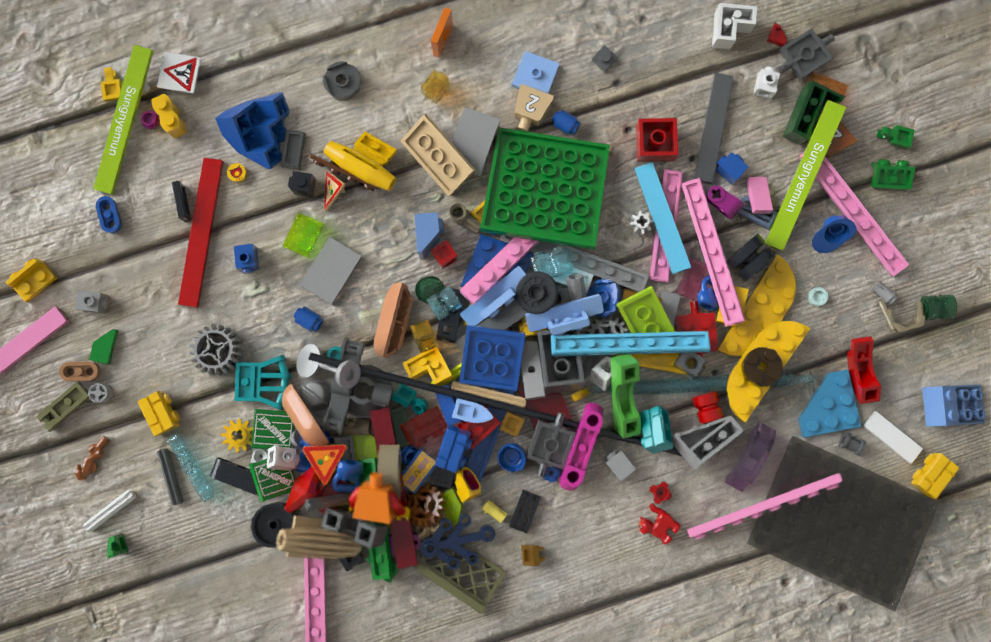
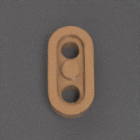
M66 362L60 367L59 374L63 380L70 382L95 381L99 378L101 369L94 362ZM91 368L93 369L92 375L89 374ZM71 369H74L73 375L70 374Z

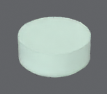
M816 287L809 291L807 298L811 305L819 307L827 303L829 295L824 288Z

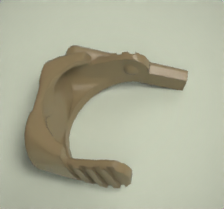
M884 301L879 302L891 331L905 332L913 328L925 326L924 308L921 301L916 302L917 313L915 318L906 325L896 323L892 310L887 309Z

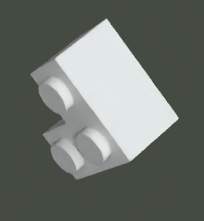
M719 3L714 16L712 48L731 49L736 41V32L751 33L756 25L757 6Z

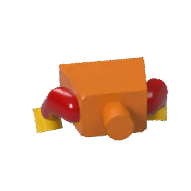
M372 473L370 481H365L361 486L357 487L349 497V511L352 512L354 509L353 518L390 524L397 514V520H401L402 517L409 520L410 509L402 505L391 484L382 483L383 474Z

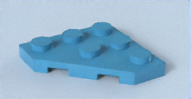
M849 370L826 374L823 379L824 381L809 400L805 410L798 417L802 437L861 427Z

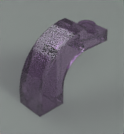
M761 422L756 424L748 436V442L740 460L726 477L725 483L743 492L749 483L752 484L771 452L776 430Z

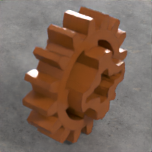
M429 484L426 487L421 485L415 494L407 495L410 498L407 504L411 511L410 520L413 525L423 528L425 525L430 528L431 522L438 524L437 518H443L440 513L441 511H446V508L442 507L446 500L442 498L444 494L435 486L432 488Z

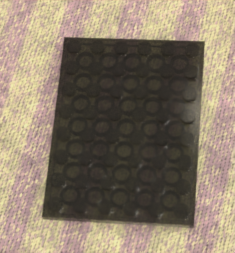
M792 436L765 500L838 473L842 481L837 483L839 486L828 491L826 487L818 490L820 494L809 498L807 494L799 497L801 501L789 505L788 501L780 504L782 508L770 512L769 509L761 511L763 515L757 518L747 544L896 612L939 502Z

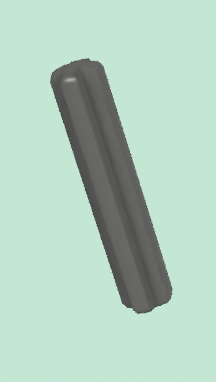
M159 450L157 455L171 504L173 506L183 503V498L169 450Z
M347 492L310 498L306 500L305 507L308 511L347 505L350 504L349 497L352 493Z

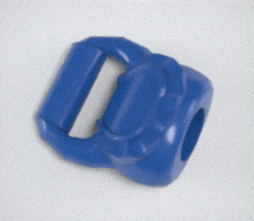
M706 276L697 295L698 303L706 310L718 311L719 303L715 291L707 287V283L713 286L711 278Z
M341 460L336 467V474L332 481L333 489L336 492L353 493L360 485L361 474L364 468L363 464L355 460ZM339 480L355 481L354 485L337 483Z

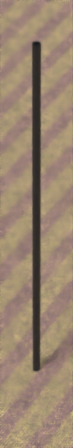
M311 352L308 359L338 367L341 363L345 362ZM359 365L361 374L550 423H555L557 418L555 415ZM564 418L562 426L578 429L580 422ZM601 428L598 433L601 436L642 446L640 437L622 438L616 431ZM674 446L672 449L663 450V452L682 456Z

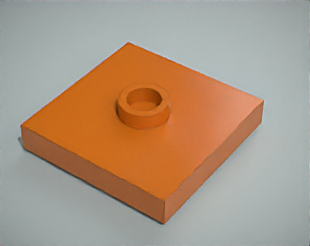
M446 7L431 38L433 55L438 58L442 54L453 27L452 10Z

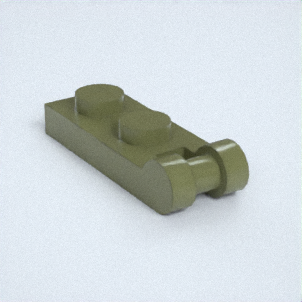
M76 382L37 415L38 420L44 422L48 432L55 430L61 422L90 399L88 391L81 382ZM50 414H53L55 417L53 420L50 418Z

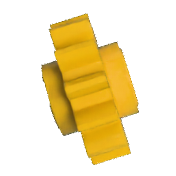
M238 418L237 424L230 420V427L223 426L227 432L221 433L220 436L226 437L222 444L226 445L229 443V451L234 447L236 453L240 452L241 447L244 451H248L246 445H251V432L253 430V427L248 428L250 422L247 420L242 424V419ZM242 431L241 435H243V438L235 440V432L239 433Z

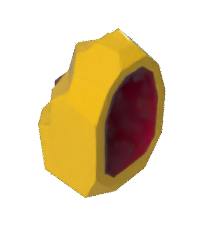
M467 467L460 468L456 473V493L462 503L476 498L482 492L476 475Z

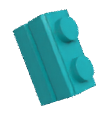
M661 406L651 408V410L640 412L641 430L643 431V438H641L642 446L654 454L672 449L673 440L668 411Z

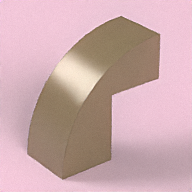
M380 445L378 473L383 474L382 483L391 484L394 492H396L401 500L402 486L399 476L402 455L400 445Z

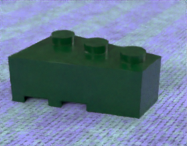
M815 81L806 84L801 89L782 137L798 145L809 140L826 102L829 100L839 104L844 100L845 96Z

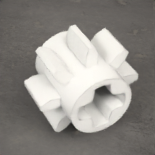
M639 211L637 217L635 215L631 216L634 222L629 223V226H633V233L637 231L642 236L644 230H651V227L648 225L652 224L653 220H649V213L645 215ZM639 220H641L642 223H645L643 227H641V224H637Z

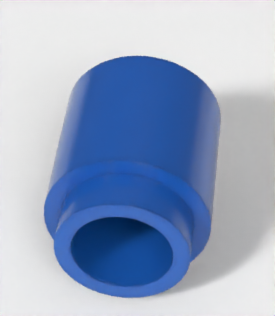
M563 109L561 112L557 111L552 118L553 126L567 135H574L581 124L578 118Z
M305 306L302 309L298 308L293 316L296 324L315 333L320 329L324 319L320 318L321 315Z

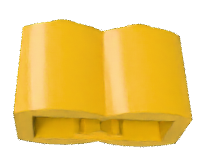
M166 94L153 98L152 106L159 115L162 128L174 139L186 134V124L179 117L177 105Z

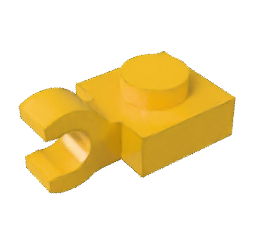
M112 67L104 68L106 81L100 82L102 98L105 102L118 100L122 81L117 79L116 70H112Z

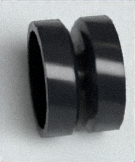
M758 233L727 260V264L732 269L738 268L743 263L745 264L738 273L744 282L760 272L777 254L771 246H766L760 252L758 251L765 241Z
M277 501L264 505L252 517V535L264 547H277L279 532L282 529H292L294 516H299L296 510L291 513L284 510L286 502Z

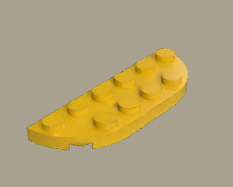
M778 254L775 255L745 303L743 311L745 322L740 323L739 327H730L718 346L719 352L730 356H742L760 331L771 324L781 322L795 297L796 282L789 264Z
M793 321L776 322L760 331L731 371L727 381L729 405L734 414L743 423L748 420L770 388V386L757 387L745 379L741 369L745 356L751 350L758 347L774 349L780 356L784 368L811 328ZM760 362V365L757 366L758 370L761 369L762 372H765L767 366L763 364V362Z

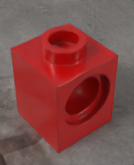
M447 240L431 250L432 255L442 270L458 260L457 254Z

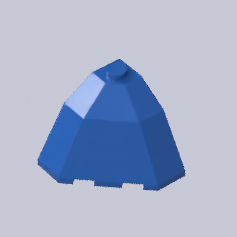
M283 92L246 101L224 111L215 118L222 136L239 154L266 169H271L281 161L282 152H280L281 142L285 140L286 133L284 122L285 117L289 115V107Z

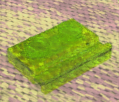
M298 212L282 246L309 258L324 227V223Z

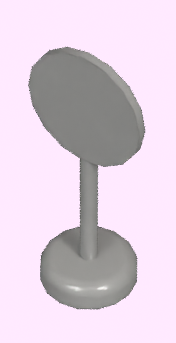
M308 344L300 351L296 362L297 371L300 376L310 378L321 367L335 372L336 382L345 389H350L357 384L361 373L357 363L345 361L338 368L330 365L308 360L310 352L322 355L320 348L315 344Z

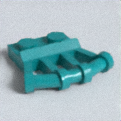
M285 355L262 363L236 362L234 401L262 402L283 411L282 395L291 378V373H289L285 363ZM276 363L281 372L262 373L263 368ZM262 378H281V387L262 386ZM262 391L280 392L276 402L262 397Z

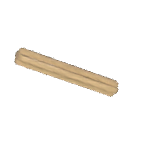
M453 381L451 389L524 408L526 406L527 400L523 397Z

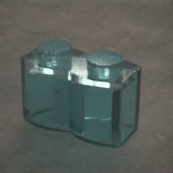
M563 246L552 249L551 253L545 254L544 251L534 253V257L530 259L533 272H544L552 278L574 272L569 249H563Z

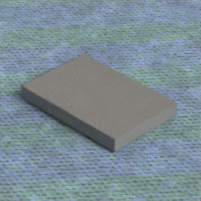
M329 237L301 281L300 286L333 305L362 259V256Z

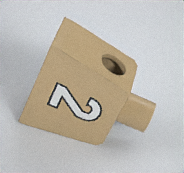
M520 84L514 118L520 120L518 130L528 132L530 125L539 127L553 104L554 95Z

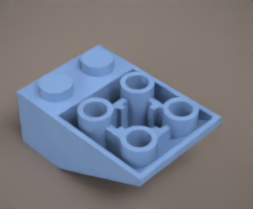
M981 385L922 388L926 427L985 423Z

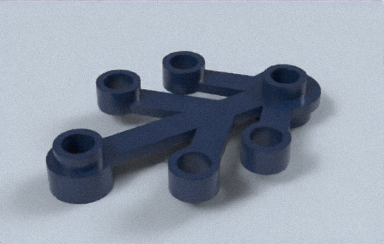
M463 513L459 516L458 523L445 540L440 539L445 531L451 529L452 523L449 518H442L433 536L425 538L421 542L420 551L423 556L428 558L436 556L446 562L450 569H456L459 566L458 558L450 556L441 550L449 547L465 557L469 564L474 565L479 560L477 553L469 551L461 546V544L478 540L490 542L495 538L496 533L491 525L486 524L480 528L479 532L459 536L464 527L471 524L470 516L467 513ZM468 517V521L463 523L462 518ZM443 522H449L448 527L442 526ZM491 532V536L485 537V533ZM429 545L434 547L431 551H428L426 548ZM471 555L476 556L473 561L469 560ZM456 560L457 562L455 565H450V561Z

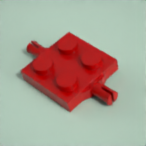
M691 301V313L676 316L677 332L708 331L710 352H717L718 342L715 313L699 312L698 301H695V309L693 301ZM695 352V353L698 354L699 356L703 357V355L706 354V353H708V352Z

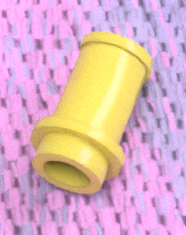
M488 500L482 507L484 514L488 513L501 523L508 513L495 505V501L491 502Z

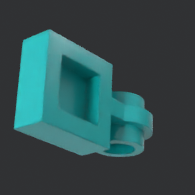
M399 384L393 393L392 400L406 408L412 404L413 411L417 414L425 413L428 409L427 401L423 398H416L417 392L406 385Z

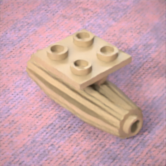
M294 516L292 529H282L277 537V548L279 551L287 552V557L336 559L354 557L361 551L362 544L354 541L355 535L343 532L337 533L334 530L321 527L323 518Z

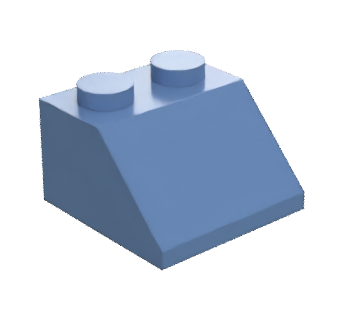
M438 212L414 214L417 253L420 259H425L441 240V234L445 233L443 218H439Z

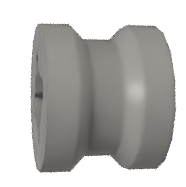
M97 383L89 388L88 396L93 402L107 403L113 397V389L107 384Z

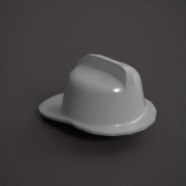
M309 379L301 385L299 396L307 409L315 415L324 418L332 396L331 387L319 379Z

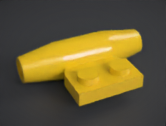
M365 131L358 138L354 149L334 141H329L326 145L324 154L340 168L364 182L390 191L396 183V177L382 166L390 162L396 155L397 149Z

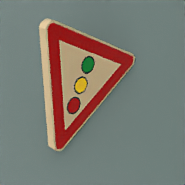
M328 170L325 174L324 211H328L334 201L341 198L340 193L345 192V183Z

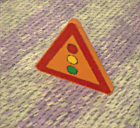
M324 445L303 447L305 455L322 484L327 485L347 446Z

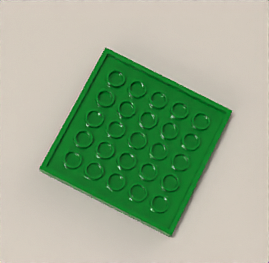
M499 127L480 232L595 250L610 145Z

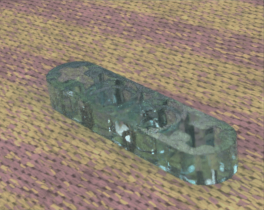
M175 432L167 437L169 446L199 497L204 502L215 496L214 491L180 434Z

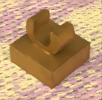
M507 412L500 430L518 437L525 419Z
M531 544L521 545L523 565L540 566V562H543L545 558L539 557V551L544 550V547Z

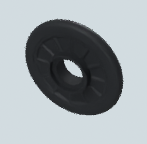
M540 271L526 274L519 281L516 288L518 304L523 310L531 314L547 312L554 306L558 297V288L555 280L547 273ZM536 287L542 290V295L539 298L532 296V291Z

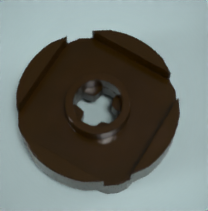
M758 347L751 350L745 356L741 369L747 381H750L757 387H767L781 378L783 364L780 356L774 349ZM760 362L767 366L765 372H762L761 369L758 370L757 366L760 365Z

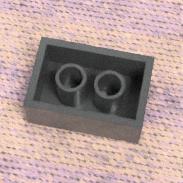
M550 330L537 332L545 394L584 390L585 381L581 356H552V334ZM577 330L566 331L562 335H577Z

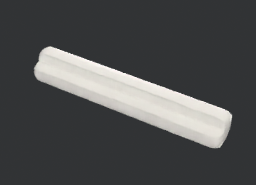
M127 490L84 523L83 527L87 532L94 531L136 498L135 493L132 490Z

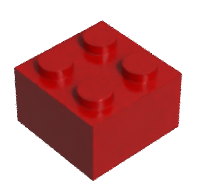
M677 118L638 119L636 124L637 162L676 160L678 156Z

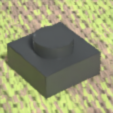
M604 45L592 57L591 61L605 73L618 60V57Z

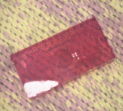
M690 258L691 269L685 270L676 294L694 301L708 268L706 263Z

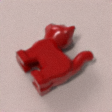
M652 503L649 506L650 510L658 514L654 523L648 518L640 517L639 532L643 535L652 534L660 539L664 545H668L672 537L667 534V531L671 529L676 534L681 526L669 513Z

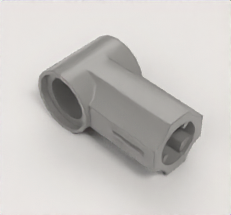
M569 274L566 277L570 301L587 297L583 274Z

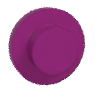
M155 111L144 112L141 116L142 125L147 129L157 128L160 124L159 115Z

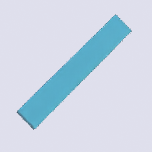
M653 162L635 168L637 179L672 275L691 269Z

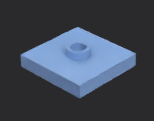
M525 51L512 82V87L519 89L520 84H524L549 93L560 63Z

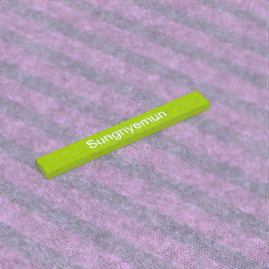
M137 45L133 46L93 187L94 190L114 195L154 54L152 49Z
M829 100L826 102L764 244L781 251L784 250L846 110L845 106Z

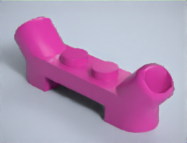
M588 403L584 407L576 436L559 479L560 486L565 490L574 491L583 481L587 463L603 423L604 410L597 403Z

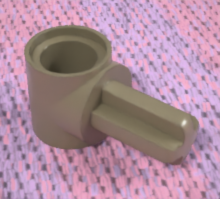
M455 203L450 207L449 214L454 223L460 226L465 225L475 234L480 232L481 223L470 216L471 212L463 204ZM456 210L463 211V215L458 218L453 216V213Z

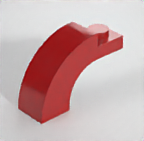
M871 336L851 339V351H847L850 379L860 404L878 402L881 397V384L873 368L874 340Z

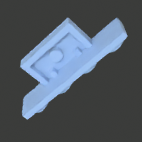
M518 266L492 287L475 305L471 304L461 312L460 316L468 325L476 326L488 316L493 318L500 312L498 308L501 305L507 306L515 300L513 296L516 294L517 285L526 273Z
M600 294L555 305L542 314L526 313L525 317L529 332L549 328L552 335H562L566 331L580 330L590 325L588 317L603 313L604 309Z

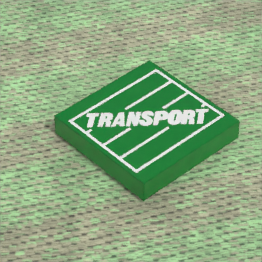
M254 410L251 448L269 449L275 445L291 448L292 442L290 437L293 433L294 424L286 411Z
M267 459L249 464L260 502L291 492L295 481L292 470L267 469Z

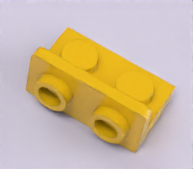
M37 258L27 261L24 265L25 267L13 273L9 277L10 279L5 282L8 286L15 289L24 302L31 301L57 279V276L47 264Z

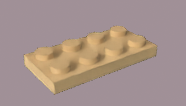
M424 114L400 141L448 196H452L476 171L427 114Z

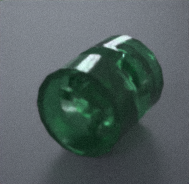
M952 294L939 295L938 297L936 295L922 296L920 299L926 321L938 318L942 320L954 319L957 314V302Z

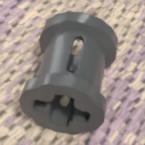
M845 432L839 441L840 448L851 450L858 456L866 446L865 440H859L851 436L849 432Z

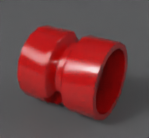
M717 391L692 397L694 407L699 410L696 413L699 424L724 418L722 408L717 405L719 402Z

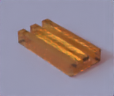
M814 71L808 83L815 81L843 96L848 87L847 84Z

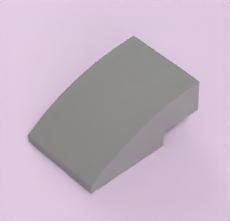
M464 107L452 143L476 169L472 175L481 177L500 126V119Z

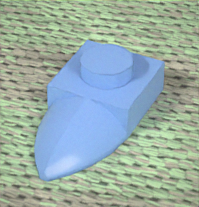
M457 398L452 418L471 423H481L493 419V416L482 405Z

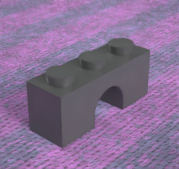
M343 506L326 508L321 527L334 530L337 533L343 532L355 535V542L369 548L384 544L388 525L381 522L353 518L354 511L351 512Z

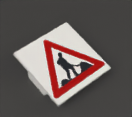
M164 52L157 88L194 94L201 58Z

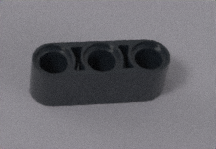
M216 458L209 475L211 478L258 495L249 468L222 458Z

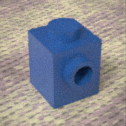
M731 152L728 157L724 154L717 162L719 167L715 171L733 185L749 166L744 163L741 156Z
M254 244L234 246L237 270L243 274L254 273V270L260 269L258 249Z

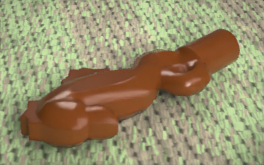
M103 435L97 444L89 447L88 450L91 455L85 458L83 467L80 464L76 465L75 476L79 481L86 479L90 473L97 471L98 467L95 460L103 456V448L110 441L108 437Z

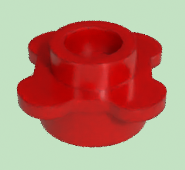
M664 481L657 486L652 485L649 489L654 496L653 501L656 504L672 498V494L667 488L668 484Z

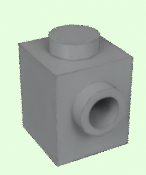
M77 291L76 310L105 314L109 306L108 295L99 292Z

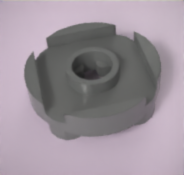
M339 61L327 68L325 76H323V84L328 94L334 99L345 100L353 97L360 91L361 77L355 66ZM340 77L347 79V81H345V84L341 85V83H337L338 81H340Z

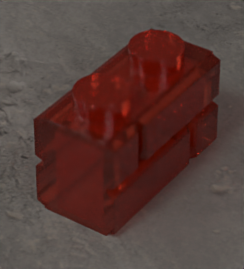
M437 406L400 425V429L405 435L410 446L416 445L417 447L427 443L426 438L430 436L434 438L444 433L443 429L448 427Z

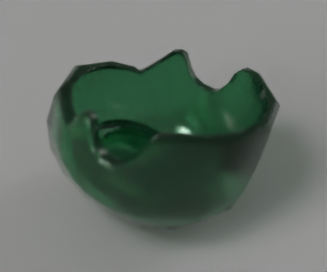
M426 276L416 283L415 294L419 301L433 305L443 299L446 288L443 281L438 277Z

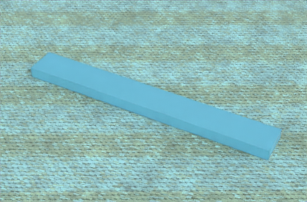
M708 331L551 335L552 356L710 352L711 350Z

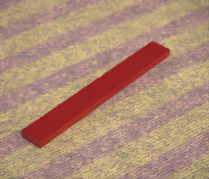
M203 157L178 305L199 308L224 163L220 159Z

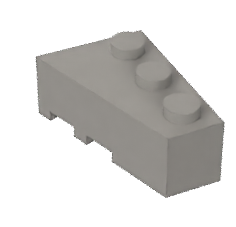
M728 416L706 425L674 434L672 436L673 446L695 471L737 438L744 430L732 416Z

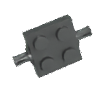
M811 28L780 48L779 51L785 58L786 63L779 66L778 71L783 74L791 68L797 77L802 80L833 59L828 52L827 45L835 41V37L832 38L833 35L830 34L826 38L821 39Z
M558 412L555 423L538 420L528 448L526 458L537 461L540 464L536 474L539 477H545L547 467H557L564 470L576 436L575 431L562 426L566 414H561V412Z

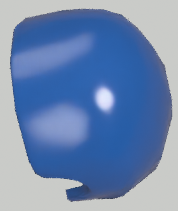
M516 443L503 445L497 454L498 464L502 469L510 473L522 471L527 462L524 448Z

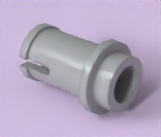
M881 281L872 288V291L885 300V304H892L898 297L896 291H891Z

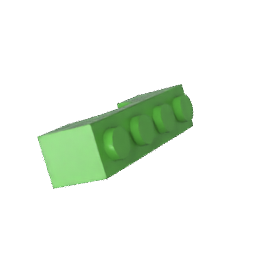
M629 354L612 357L613 429L622 438L640 435L641 416L637 411L633 397L634 384L636 381H640L639 362Z

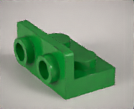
M879 159L878 162L871 163V166L874 167L871 187L912 189L916 167L910 165L909 161L897 160V163H890V160Z

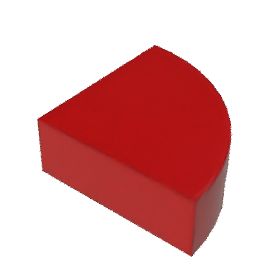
M774 23L767 42L783 47L786 45L787 37L782 27Z

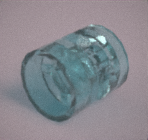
M450 286L442 289L440 295L434 294L426 299L439 321L447 317L449 311L455 312L462 307Z

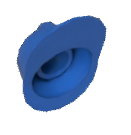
M844 215L829 217L825 220L823 228L813 236L812 246L814 250L819 253H829L836 250L855 235V223Z

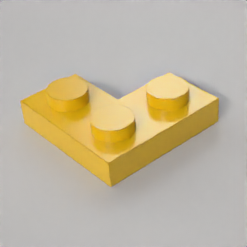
M437 345L403 362L409 378L417 379L429 372L434 384L439 386L453 379Z

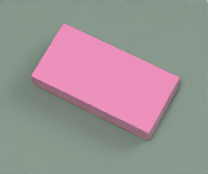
M748 177L746 182L752 213H771L773 207L767 178Z

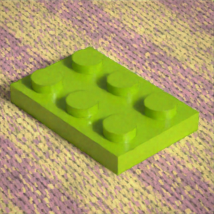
M652 286L616 304L631 333L675 332Z

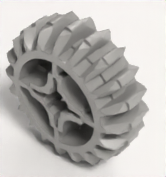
M211 324L210 328L204 327V333L200 330L197 331L199 337H192L196 342L195 344H190L194 351H190L189 354L195 355L191 361L197 362L195 367L197 369L202 368V373L208 372V375L211 376L216 373L217 376H221L222 371L225 374L229 373L228 367L235 369V366L232 364L233 362H240L236 357L242 356L238 349H242L243 346L237 344L241 339L239 337L234 338L237 333L235 331L230 332V327L224 328L222 324H219L217 327L215 324ZM223 335L228 341L219 343L213 336ZM207 341V348L203 351V346ZM230 349L229 355L225 359V352ZM214 357L215 361H218L219 364L212 366L206 362L205 358Z

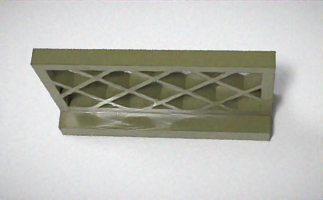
M444 532L443 535L448 538L450 534ZM461 544V546L469 551H474L465 544ZM430 545L428 551H431L434 547ZM450 548L441 549L442 551L451 550L452 556H455V555H454V551H453L452 549H450ZM478 553L479 560L482 561L483 570L472 572L471 564L468 563L469 573L458 575L456 568V575L447 577L443 571V566L447 565V563L442 564L439 558L440 564L431 566L425 562L427 559L425 556L422 557L415 568L416 571L480 614H482L487 603L506 575L505 571ZM467 559L459 560V562L467 561ZM453 560V562H450V564L455 565L457 561ZM435 567H440L441 572L435 569ZM494 569L500 573L497 581L488 583L486 571ZM484 572L486 584L475 586L473 574ZM470 575L472 587L463 588L460 586L459 577ZM452 578H457V583ZM487 586L488 595L484 601L477 597L475 588ZM473 589L474 594H472L468 590Z

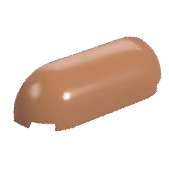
M402 282L392 285L384 299L374 338V350L379 357L389 358L396 351H399L403 344L413 305V297L410 296V292L407 289L408 286Z
M292 384L288 385L282 395V405L303 440L308 445L324 446L330 444Z

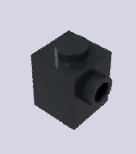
M293 171L292 177H289L288 187L294 195L313 197L316 179L312 173Z

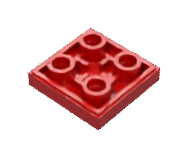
M310 467L295 479L284 509L287 512L291 513L297 508H302L307 499L316 496V486L321 480L313 467Z

